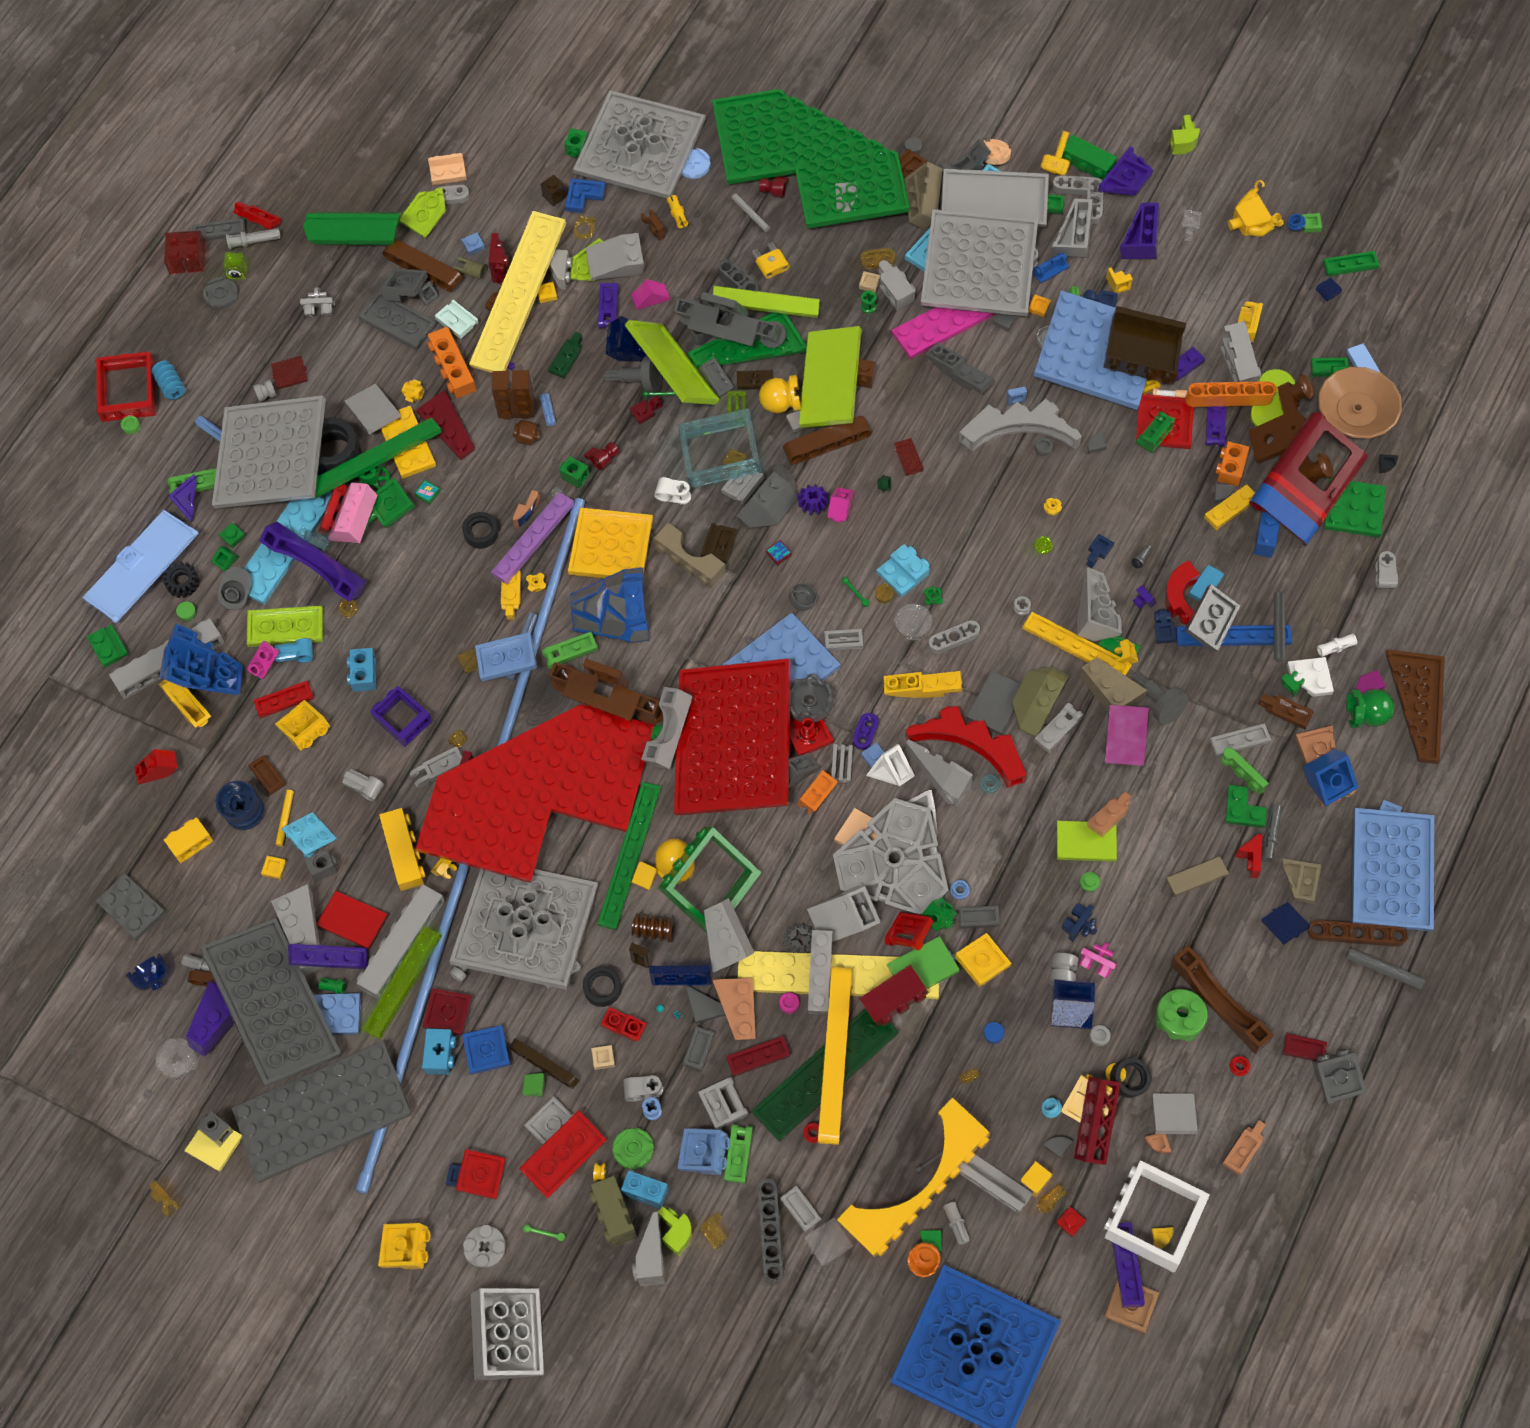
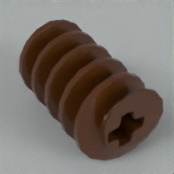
M636 913L633 919L631 936L635 932L636 938H640L643 933L644 939H648L651 934L652 940H656L659 935L660 941H664L665 937H667V941L671 942L674 922L671 923L670 917L667 918L666 922H663L662 916L659 917L658 921H655L654 915L648 920L647 914H644L642 919H640L639 913Z

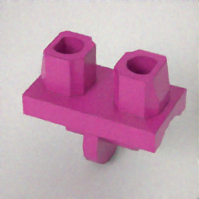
M264 640L247 667L248 671L264 679L280 650L272 647Z
M1107 942L1104 943L1103 947L1098 944L1094 945L1093 949L1100 952L1099 955L1086 948H1083L1081 952L1083 955L1080 965L1090 970L1094 960L1100 962L1101 965L1097 974L1105 978L1117 966V964L1103 957L1106 955L1111 958L1114 953L1107 949L1109 945Z

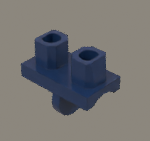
M1077 903L1071 912L1072 915L1079 918L1077 923L1067 918L1062 924L1061 929L1069 934L1068 939L1074 942L1082 929L1081 935L1085 938L1088 934L1095 935L1097 932L1094 926L1097 921L1092 918L1090 922H1087L1094 909L1090 904L1088 907Z

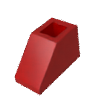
M160 749L151 751L135 766L138 784L155 781L171 775L178 768L175 751Z

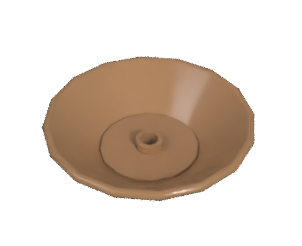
M1348 367L1335 371L1323 382L1318 393L1319 410L1326 417L1325 419L1341 433L1352 438L1371 439L1387 433L1397 424L1402 412L1401 395L1395 384L1384 374L1367 367Z

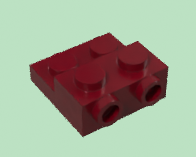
M491 233L488 264L492 282L503 284L510 267L508 266L509 259L508 255H505L503 241L499 239V234Z

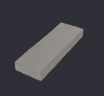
M1264 723L1211 737L1209 742L1215 757L1223 755L1226 748H1232L1238 752L1271 743V738Z

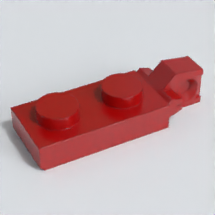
M239 201L234 204L233 213L247 218L250 222H256L266 229H272L281 224L280 217L254 205L248 206Z
M342 484L333 489L318 529L319 532L326 533L328 529H332L335 519H332L334 512H338L341 505L338 502L339 498L345 496L347 486Z

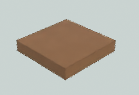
M1117 1279L1104 1318L1145 1334L1159 1292L1142 1286L1145 1305L1143 1307L1122 1308Z

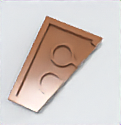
M753 978L712 980L734 1039H756Z

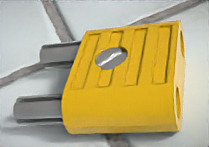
M773 242L768 244L771 250L769 253L761 256L757 249L752 251L756 258L755 262L766 279L790 268L781 250L777 249Z

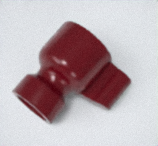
M778 176L772 181L761 178L759 192H770L772 196L784 197L789 178Z
M609 442L605 449L593 447L584 456L597 469L602 470L610 464L611 457L619 454V449L613 442Z

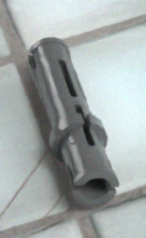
M1271 804L1269 807L1266 833L1262 839L1263 851L1261 859L1265 862H1273L1275 847L1278 845L1277 834L1283 808L1279 804Z

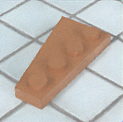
M1333 725L1296 734L1295 739L1305 765L1335 749ZM1318 797L1321 807L1325 806ZM1341 798L1331 804L1340 802Z

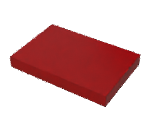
M335 891L316 925L323 930L370 950L387 920L388 914Z

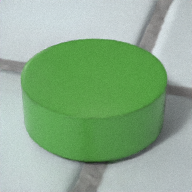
M127 416L121 421V428L126 434H135L140 429V423L136 417Z
M182 602L178 605L176 613L182 621H190L196 616V609L192 603Z

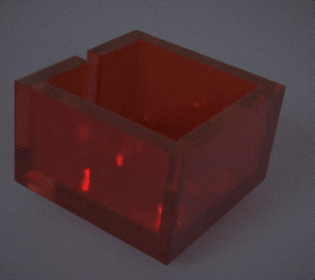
M201 231L165 233L164 263L169 274L185 273L181 260L184 261L188 273L204 272L205 241Z

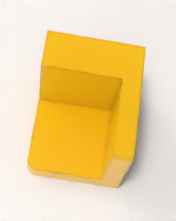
M1112 268L1107 270L1106 279L1113 292L1121 293L1131 289L1133 278L1130 274L1125 275L1123 271L1114 273Z
M1035 1161L1022 1177L1021 1182L1033 1191L1032 1196L1036 1198L1051 1180L1052 1174Z

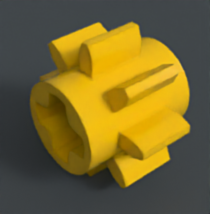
M413 379V381L405 382L402 394H404L405 400L413 403L414 401L421 400L424 388H422L421 382Z

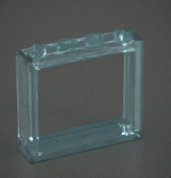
M749 409L678 424L690 488L762 472ZM747 426L753 459L695 472L692 471L687 439Z

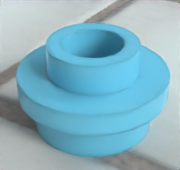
M1048 1098L1042 1104V1113L1047 1118H1054L1062 1111V1104L1057 1099Z

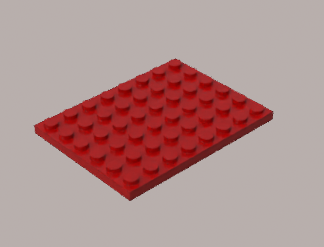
M789 658L679 670V689L691 695L692 700L676 748L674 814L676 816L788 806L791 661Z

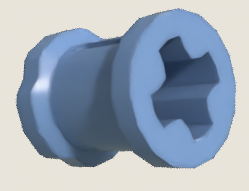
M654 1097L643 1101L642 1108L645 1118L648 1120L658 1119L662 1113L659 1101ZM655 1106L656 1110L649 1112L648 1107L652 1108Z

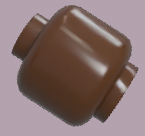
M520 420L518 424L515 423L513 437L517 443L533 445L535 440L538 441L540 430L537 429L536 423Z

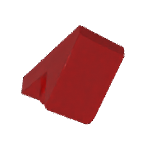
M1258 834L1239 848L1235 855V858L1248 859L1246 869L1250 871L1249 878H1258L1261 872V834Z

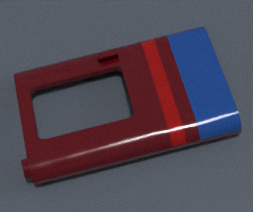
M1312 412L1249 501V504L1256 510L1270 514L1298 537L1304 546L1308 545L1368 458V455L1329 423L1320 412ZM1327 431L1350 451V455L1326 490L1322 491L1303 476L1298 468L1322 433Z

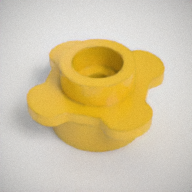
M543 573L526 577L529 583V591L539 592L546 588Z

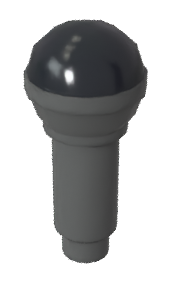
M1149 544L1141 550L1139 555L1132 558L1131 563L1133 567L1137 569L1143 567L1145 558L1151 549Z

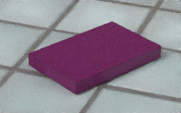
M1109 705L1105 763L1144 766L1148 707Z

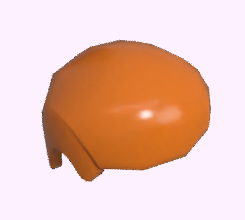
M926 1242L916 1244L909 1252L907 1258L910 1271L916 1276L923 1278L933 1275L941 1260L939 1250L933 1244Z

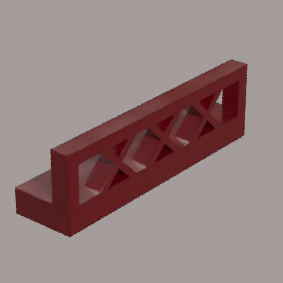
M1088 1077L1074 1159L1106 1165L1121 1082ZM1107 1085H1113L1112 1094L1107 1097L1105 1094ZM1107 1105L1109 1109L1108 1115L1103 1117L1102 1109ZM1103 1126L1105 1133L1104 1136L1099 1138L1098 1131ZM1100 1147V1159H1094L1095 1150Z

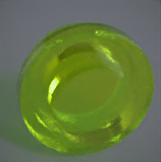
M1042 536L1035 541L1034 548L1039 554L1045 555L1052 551L1053 543L1048 537Z

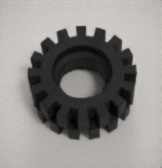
M175 562L173 563L174 567L169 565V571L165 570V575H163V583L172 596L176 595L177 598H180V595L185 598L187 593L191 596V591L196 592V587H199V577L194 567L185 562V565L183 562H179V565ZM178 576H188L185 583L180 585L174 583Z

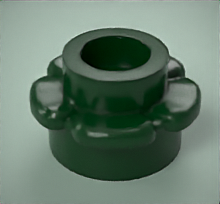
M882 475L881 478H878L877 486L883 493L891 490L890 476Z

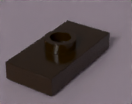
M773 370L737 371V390L760 389L767 380L773 378Z
M631 943L629 952L632 963L648 969L651 968L653 961L650 949Z

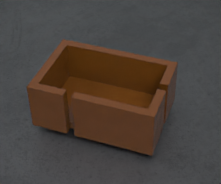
M512 370V388H509V371H492V393L498 418H534L535 397L529 370Z

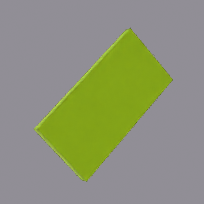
M634 320L627 321L625 324L626 328L682 402L716 405L720 401L663 324Z
M860 326L808 332L799 419L801 428L853 423L862 331Z

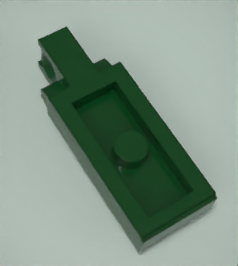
M575 332L571 340L567 339L548 368L549 373L563 379L566 378L581 353L582 334Z

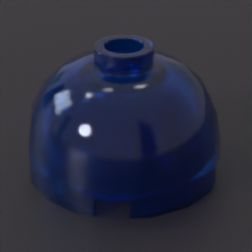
M159 953L156 958L152 956L134 968L136 971L132 974L128 972L126 977L139 990L146 991L152 988L155 991L164 985L162 981L167 977L168 967L164 958Z

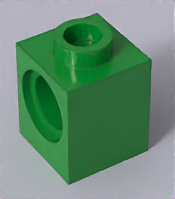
M570 128L564 143L566 155L579 158L588 138L586 131Z
M570 456L566 461L562 462L559 468L561 479L579 489L589 476L588 466Z

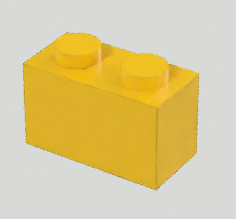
M197 817L187 821L183 827L169 833L167 838L164 839L180 864L213 842Z

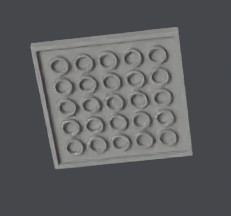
M933 209L921 306L1027 316L1038 220Z
M324 396L225 407L212 506L215 509L315 498L326 402Z

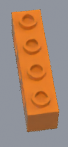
M448 326L429 333L427 345L430 352L434 351L435 353L433 357L437 366L441 365L442 367L440 372L443 379H447L449 382L447 383L449 392L454 393L456 399L475 392L474 380Z

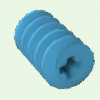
M161 361L154 365L152 374L164 397L169 400L182 397L186 393V388L177 371H175V367L170 365L168 361Z

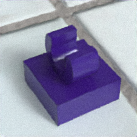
M1142 585L1136 589L1139 596L1133 602L1139 609L1146 603L1150 608L1156 604L1154 598Z

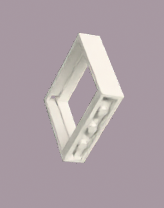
M1140 1160L1138 1166H1133L1128 1175L1131 1181L1129 1184L1125 1183L1120 1194L1123 1195V1199L1121 1202L1116 1201L1112 1210L1116 1214L1113 1219H1108L1104 1227L1108 1231L1104 1238L1175 1273L1210 1194ZM1140 1175L1196 1202L1173 1255L1117 1228Z

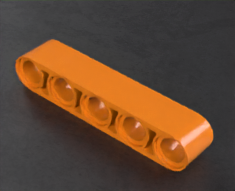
M1268 381L1192 383L1185 396V402L1191 407L1269 405L1274 399L1277 387L1274 383Z

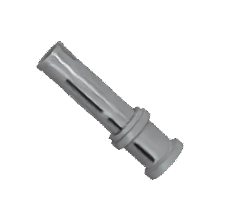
M279 228L253 233L226 234L229 250H232L234 247H247L248 244L281 239Z

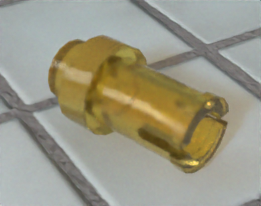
M1057 1184L1046 1196L1043 1195L1038 1200L1037 1208L1043 1214L1051 1212L1055 1208V1204L1067 1194L1066 1191H1061L1063 1187Z

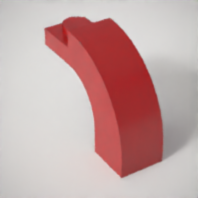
M1189 560L1174 570L1165 591V606L1167 610H1170L1171 618L1178 615L1180 622L1184 625L1186 624V626L1194 611L1186 603L1183 592L1194 585L1200 575Z

